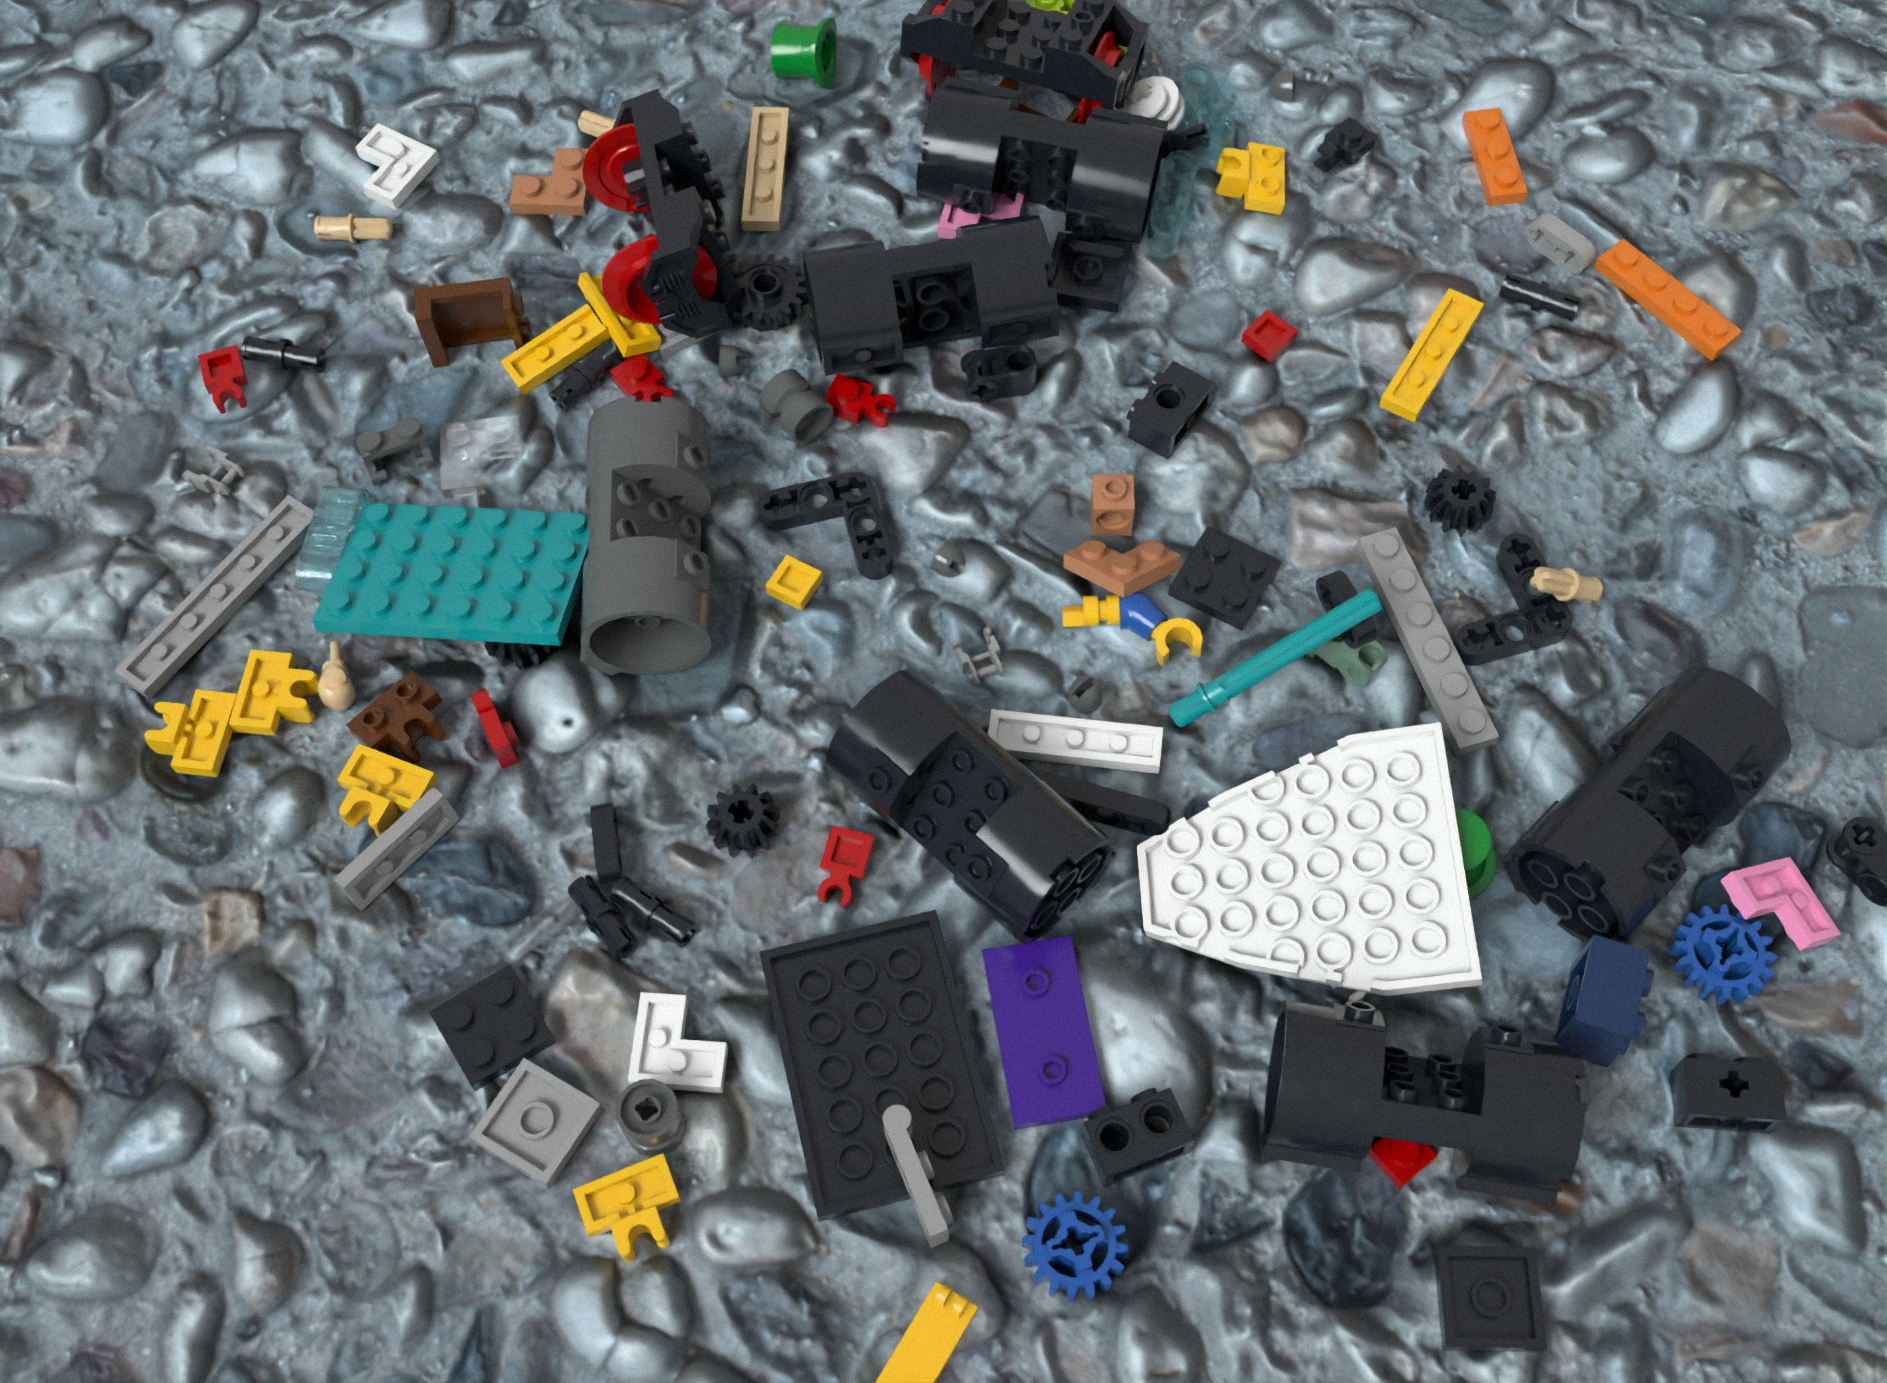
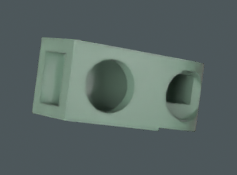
M1340 635L1307 653L1311 658L1316 654L1333 668H1337L1348 681L1358 686H1367L1388 660L1387 652L1376 640L1359 648L1352 649L1346 645Z

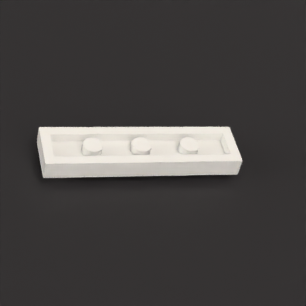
M991 709L988 735L1014 758L1159 774L1163 727Z

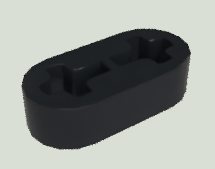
M1341 570L1324 575L1316 581L1317 595L1326 612L1358 594L1350 579ZM1372 616L1340 634L1346 645L1356 649L1376 640L1377 629Z
M608 802L591 805L590 817L594 857L599 883L618 882L623 877V865L614 803Z

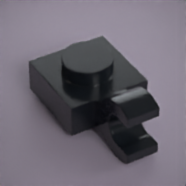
M1348 117L1325 135L1323 143L1317 149L1322 156L1314 162V165L1324 173L1330 171L1341 160L1352 165L1374 148L1377 136L1351 117Z

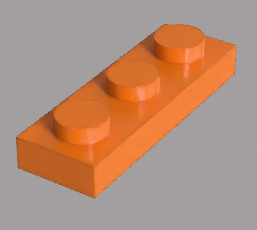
M1501 108L1464 112L1462 125L1487 205L1494 206L1525 202L1528 191Z

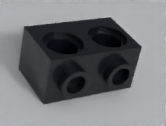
M1150 1088L1134 1095L1130 1099L1131 1104L1114 1110L1112 1105L1105 1106L1087 1116L1088 1121L1083 1122L1081 1137L1104 1188L1191 1152L1195 1139L1171 1088L1157 1092L1156 1088ZM1151 1116L1161 1117L1168 1123L1169 1130L1164 1133H1154L1146 1127L1144 1121ZM1107 1134H1117L1124 1139L1126 1147L1119 1151H1111L1103 1146L1100 1139Z

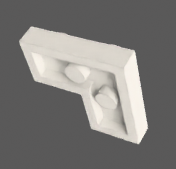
M379 123L355 147L359 158L379 167L363 185L366 196L395 210L440 161L437 150Z
M641 992L628 1083L630 1085L642 1079H655L664 1082L672 1090L723 1093L728 1055L727 1043L683 1039L688 1009V998L686 995Z

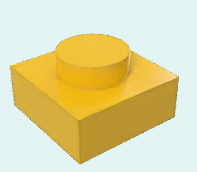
M786 554L766 583V594L802 611L823 581L822 571Z

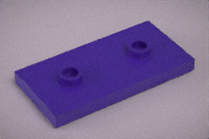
M1071 935L1033 941L1027 945L1020 943L983 949L982 959L1014 1130L1084 1119L1093 1111L1105 1107L1106 1102Z

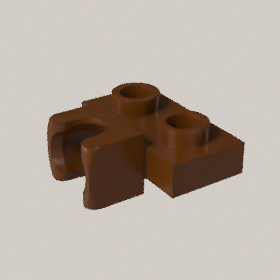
M413 670L346 724L350 732L365 746L383 752L394 743L413 762L421 759V754L416 750L415 746L420 738L431 736L437 741H442L446 737L442 725L430 712L442 702V699L438 692Z

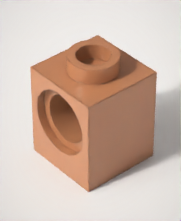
M1092 474L1090 496L1091 536H1132L1135 511L1134 475Z

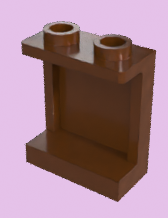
M509 277L414 289L415 321L434 368L449 366L448 348L513 339L516 350L526 344V340H532L528 316L522 317L524 316V304L521 292L513 291Z

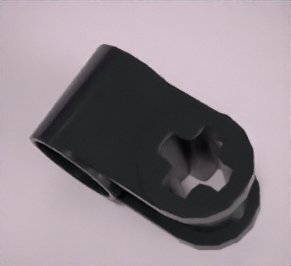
M1016 344L1003 348L974 350L966 353L961 358V369L966 373L967 377L965 395L970 401L979 403L991 401L992 399L1025 396L1033 392L1037 386L1036 355L1026 345ZM978 361H980L981 367H977ZM983 385L984 390L981 391L979 386Z
M1855 817L1844 825L1842 832H1838L1826 843L1827 857L1833 865L1838 867L1860 889L1868 900L1878 906L1887 907V834L1873 820L1865 817ZM1869 832V835L1864 840L1859 838L1863 833ZM1848 848L1850 852L1844 857L1841 856V853Z

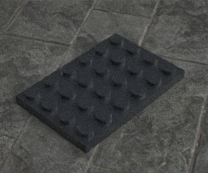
M936 910L759 952L819 1222L910 1199L885 1138L882 1118L885 1110L891 1105H903L911 1113L913 1128L911 1141L916 1153L925 1150L935 1174V1178L928 1180L933 1193L1005 1175L1004 1164Z

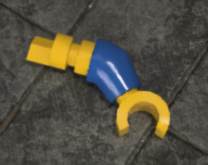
M1138 591L1126 598L1118 595H1106V600H1098V595L1083 596V606H1062L1063 628L1099 626V621H1107V626L1120 625V630H1130L1146 641L1154 639L1156 641V659L1162 668L1169 661L1170 650L1167 644L1170 642L1183 641L1190 647L1191 655L1196 657L1201 655L1203 638L1198 626L1185 618L1168 620V616L1145 593Z

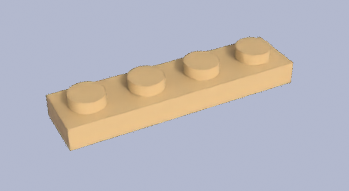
M753 107L741 219L743 231H780L790 127L789 107Z

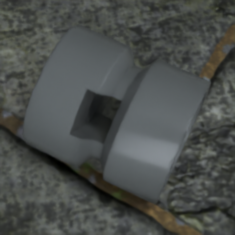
M787 369L775 375L765 385L760 394V406L777 423H780V427L797 444H806L819 437L827 429L834 415L833 407L817 391L811 390L808 381L796 369Z
M642 1079L630 1084L621 1093L616 1104V1118L630 1146L635 1151L651 1158L661 1153L667 1155L682 1143L686 1132V1119L673 1090L669 1086L655 1079Z

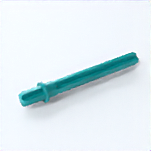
M1367 588L1205 685H1202V683L1196 684L1197 690L1169 706L1168 711L1172 720L1179 727H1184L1209 711L1213 714L1217 713L1218 706L1382 609L1381 601L1374 590Z

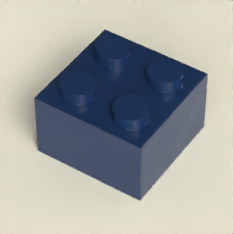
M1594 934L1570 968L1554 1042L1575 1045L1580 1049L1583 1060L1604 1067H1608L1619 1054L1624 1056L1631 1039L1637 1041L1644 1026L1645 1013L1639 1012L1641 997L1646 998L1649 994L1654 978V971L1647 969L1651 952Z

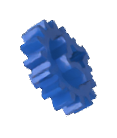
M1722 904L1715 914L1708 905L1703 906L1697 915L1690 912L1681 922L1682 925H1679L1672 934L1676 942L1670 947L1669 954L1680 957L1672 969L1674 972L1685 971L1688 977L1682 985L1685 988L1694 984L1700 987L1698 998L1702 1000L1711 992L1715 994L1718 1005H1723L1730 998V995L1737 1004H1741L1749 994L1755 997L1764 988L1763 983L1766 984L1774 975V972L1769 967L1776 961L1777 955L1765 951L1772 943V937H1760L1757 931L1762 926L1760 921L1749 925L1745 922L1740 911L1736 916L1729 915V909L1726 904ZM1724 944L1725 948L1722 952L1721 946ZM1721 952L1724 954V962L1722 964H1720V960L1722 958ZM1730 977L1734 980H1725V978Z
M1076 1191L1073 1202L1066 1203L1063 1195L1057 1193L1055 1196V1207L1052 1209L1044 1202L1038 1205L1040 1220L1028 1217L1026 1227L1034 1235L1022 1236V1247L1033 1250V1252L1024 1257L1025 1267L1037 1266L1038 1270L1033 1276V1282L1036 1285L1045 1280L1050 1282L1049 1296L1054 1297L1061 1288L1067 1290L1068 1302H1074L1077 1291L1083 1290L1085 1296L1090 1301L1095 1296V1285L1098 1284L1106 1291L1111 1289L1112 1281L1108 1273L1121 1276L1124 1266L1115 1257L1127 1256L1128 1245L1117 1242V1240L1125 1235L1126 1229L1124 1225L1112 1226L1111 1223L1116 1214L1114 1208L1108 1209L1104 1213L1098 1210L1100 1197L1095 1196L1089 1204L1082 1203L1081 1191ZM1076 1216L1089 1219L1096 1225L1089 1226L1077 1220ZM1056 1221L1058 1232L1055 1238L1047 1240L1046 1244L1042 1245V1239L1046 1230ZM1074 1237L1077 1244H1084L1081 1255H1075L1072 1248L1065 1249L1068 1238ZM1104 1248H1107V1256L1103 1264L1094 1272L1091 1261L1094 1254L1100 1253ZM1060 1266L1072 1272L1073 1277L1062 1275L1055 1271L1053 1267Z

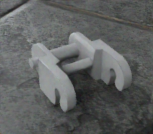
M206 445L203 449L205 455L209 458L214 456V459L219 464L209 476L205 474L197 475L189 470H186L182 476L187 482L191 483L193 481L197 488L209 494L214 491L218 495L221 493L228 496L230 490L227 486L236 475L240 477L245 475L244 470L241 468L242 465L238 462L237 464L232 462L227 453ZM222 469L227 470V474L220 482L214 479Z
M989 627L983 629L988 651L970 657L968 653H963L961 647L958 648L956 639L950 641L953 654L962 673L969 672L967 679L968 681L972 680L975 686L980 684L979 678L995 672L1000 677L1004 676L1003 668L1006 665L1004 661L1000 662L1001 649L994 635L991 636ZM990 658L991 665L978 670L975 669L973 663Z

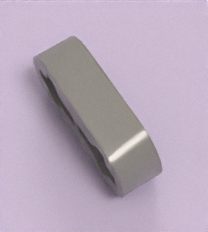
M1550 213L1540 214L1525 229L1526 239L1529 244L1569 273H1581L1596 257L1594 246L1585 236Z

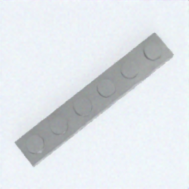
M288 495L114 670L119 679L150 700L323 523L319 514Z
M1394 527L1359 537L1355 547L1439 722H1441V726L1455 755L1459 756L1495 745L1499 735L1397 528Z

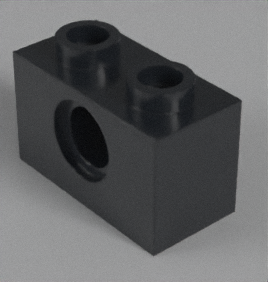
M1173 361L1164 373L1159 371L1154 376L1146 396L1142 400L1136 399L1131 405L1127 414V420L1130 421L1128 438L1169 460L1210 407L1214 382Z

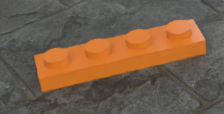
M1624 238L1598 257L1594 266L1597 271L1711 361L1736 343L1743 332L1741 329Z

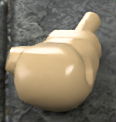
M338 641L330 642V661H326L322 665V673L319 678L317 691L325 706L336 711H343L353 706L356 700L354 685L349 678L348 668L345 662L341 660V644Z

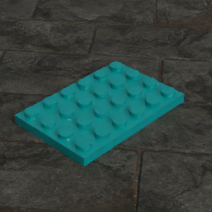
M366 502L312 618V622L317 632L561 646L583 583V565L588 556L589 546L588 513Z

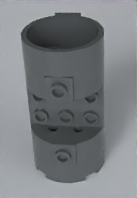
M636 396L624 397L611 401L599 408L592 415L588 423L585 513L589 515L588 556L583 565L580 662L610 676L619 672L635 675H660L678 672L702 661L711 649V566L708 561V555L701 552V518L707 513L711 505L710 425L700 411L680 400L661 396V403L636 402Z

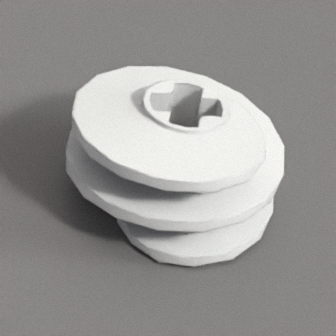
M1152 76L1136 82L1134 90L1129 95L1128 100L1125 99L1124 107L1121 108L1120 112L1168 121L1167 130H1174L1183 119L1186 106L1184 97L1173 80L1164 76Z

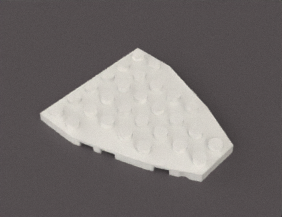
M1441 722L1348 735L1337 740L1338 746L1316 756L1309 753L1298 758V764L1277 774H1274L1273 770L1219 794L1208 801V808L1188 820L1185 817L1171 824L1165 833L1154 835L1137 846L1143 927L1148 937L1239 968L1384 996L1483 985Z

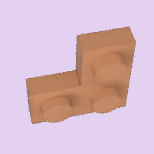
M556 148L551 176L515 175L509 202L512 214L586 216L590 192L584 183L582 164L588 149Z
M1091 539L1065 552L1063 556V568L1122 598H1126L1180 570L1181 566L1180 554L1164 547L1159 542L1151 540L1121 554L1107 547L1103 542Z

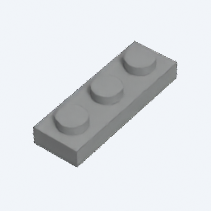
M432 787L396 822L383 831L357 858L351 861L333 880L349 900L362 911L460 818L446 797L436 788Z

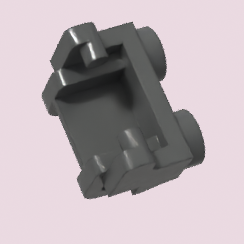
M412 417L403 418L396 424V427L378 433L372 430L365 431L356 440L374 486L382 484L381 481L388 478L385 469H383L385 468L383 460L413 450L415 457H418L416 461L419 468L425 465L428 468L435 466L419 420Z

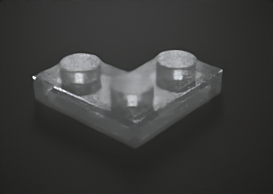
M519 415L440 424L441 490L445 499L485 494L484 461L523 456L522 423Z

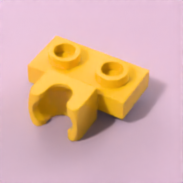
M1248 142L1246 150L1228 147L1223 149L1216 165V172L1222 174L1215 192L1221 196L1239 199L1244 194V209L1281 215L1285 206V148Z
M251 649L230 717L229 726L233 732L275 736L281 717L285 721L313 722L315 715L309 710V705L303 697L319 695L317 691L319 676L310 670L295 669L297 661L292 653Z
M196 689L190 708L180 703L157 702L154 708L158 713H162L163 719L168 726L161 730L146 731L144 734L146 743L158 754L172 755L173 758L170 766L176 773L218 777L233 732L229 726V721L237 694Z
M358 743L337 778L341 787L349 790L339 808L340 816L348 826L354 828L360 824L366 815L370 814L368 823L376 831L377 837H379L383 831L387 830L399 816L397 810L399 809L404 812L409 810L417 800L422 798L436 785L438 778L432 771Z
M664 1153L572 1189L587 1235L593 1238L611 1230L619 1254L624 1262L631 1263L635 1260L636 1253L633 1244L635 1238L641 1233H650L654 1240H656L657 1245L662 1249H666L670 1245L659 1210L679 1203L681 1199Z

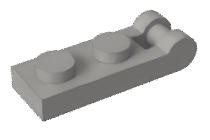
M891 1105L885 1110L882 1118L885 1138L929 1245L933 1248L949 1241L947 1225L953 1223L954 1220L944 1195L935 1197L928 1180L935 1178V1174L925 1150L916 1153L911 1141L913 1134L911 1113L903 1105Z

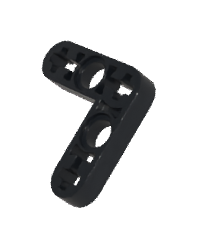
M861 472L844 473L765 492L758 501L759 518L762 525L767 529L782 531L843 517L859 573L867 579L880 580L892 571V547L873 483L866 474ZM857 488L861 495L853 497L850 489ZM835 491L838 492L839 502H834L833 492ZM819 494L827 498L826 504L819 508H812L805 504L806 499L812 495ZM798 500L799 511H795L793 501ZM779 506L782 513L774 515L771 507ZM868 518L876 523L875 528L869 532H860L854 528V524L860 519ZM875 545L876 555L880 559L878 564H873L871 559H869L868 546Z
M1513 533L1506 536L1501 541L1496 554L1497 565L1519 609L1468 623L1457 631L1453 644L1465 665L1478 666L1557 644L1566 637L1572 625L1573 618L1565 601L1558 600L1553 594L1544 593L1534 596L1524 590L1523 583L1530 581L1534 576L1536 568L1541 566L1548 568L1536 543L1527 535ZM1510 549H1514L1516 554H1524L1522 562L1516 554L1509 555ZM1546 615L1550 622L1559 623L1557 628L1554 629L1551 623H1543ZM1505 626L1516 627L1522 632L1523 639L1515 642L1509 641L1502 635L1501 628ZM1490 633L1491 639L1487 640L1488 635ZM1470 639L1473 644L1482 643L1480 649L1476 650L1473 645L1465 646L1466 640Z

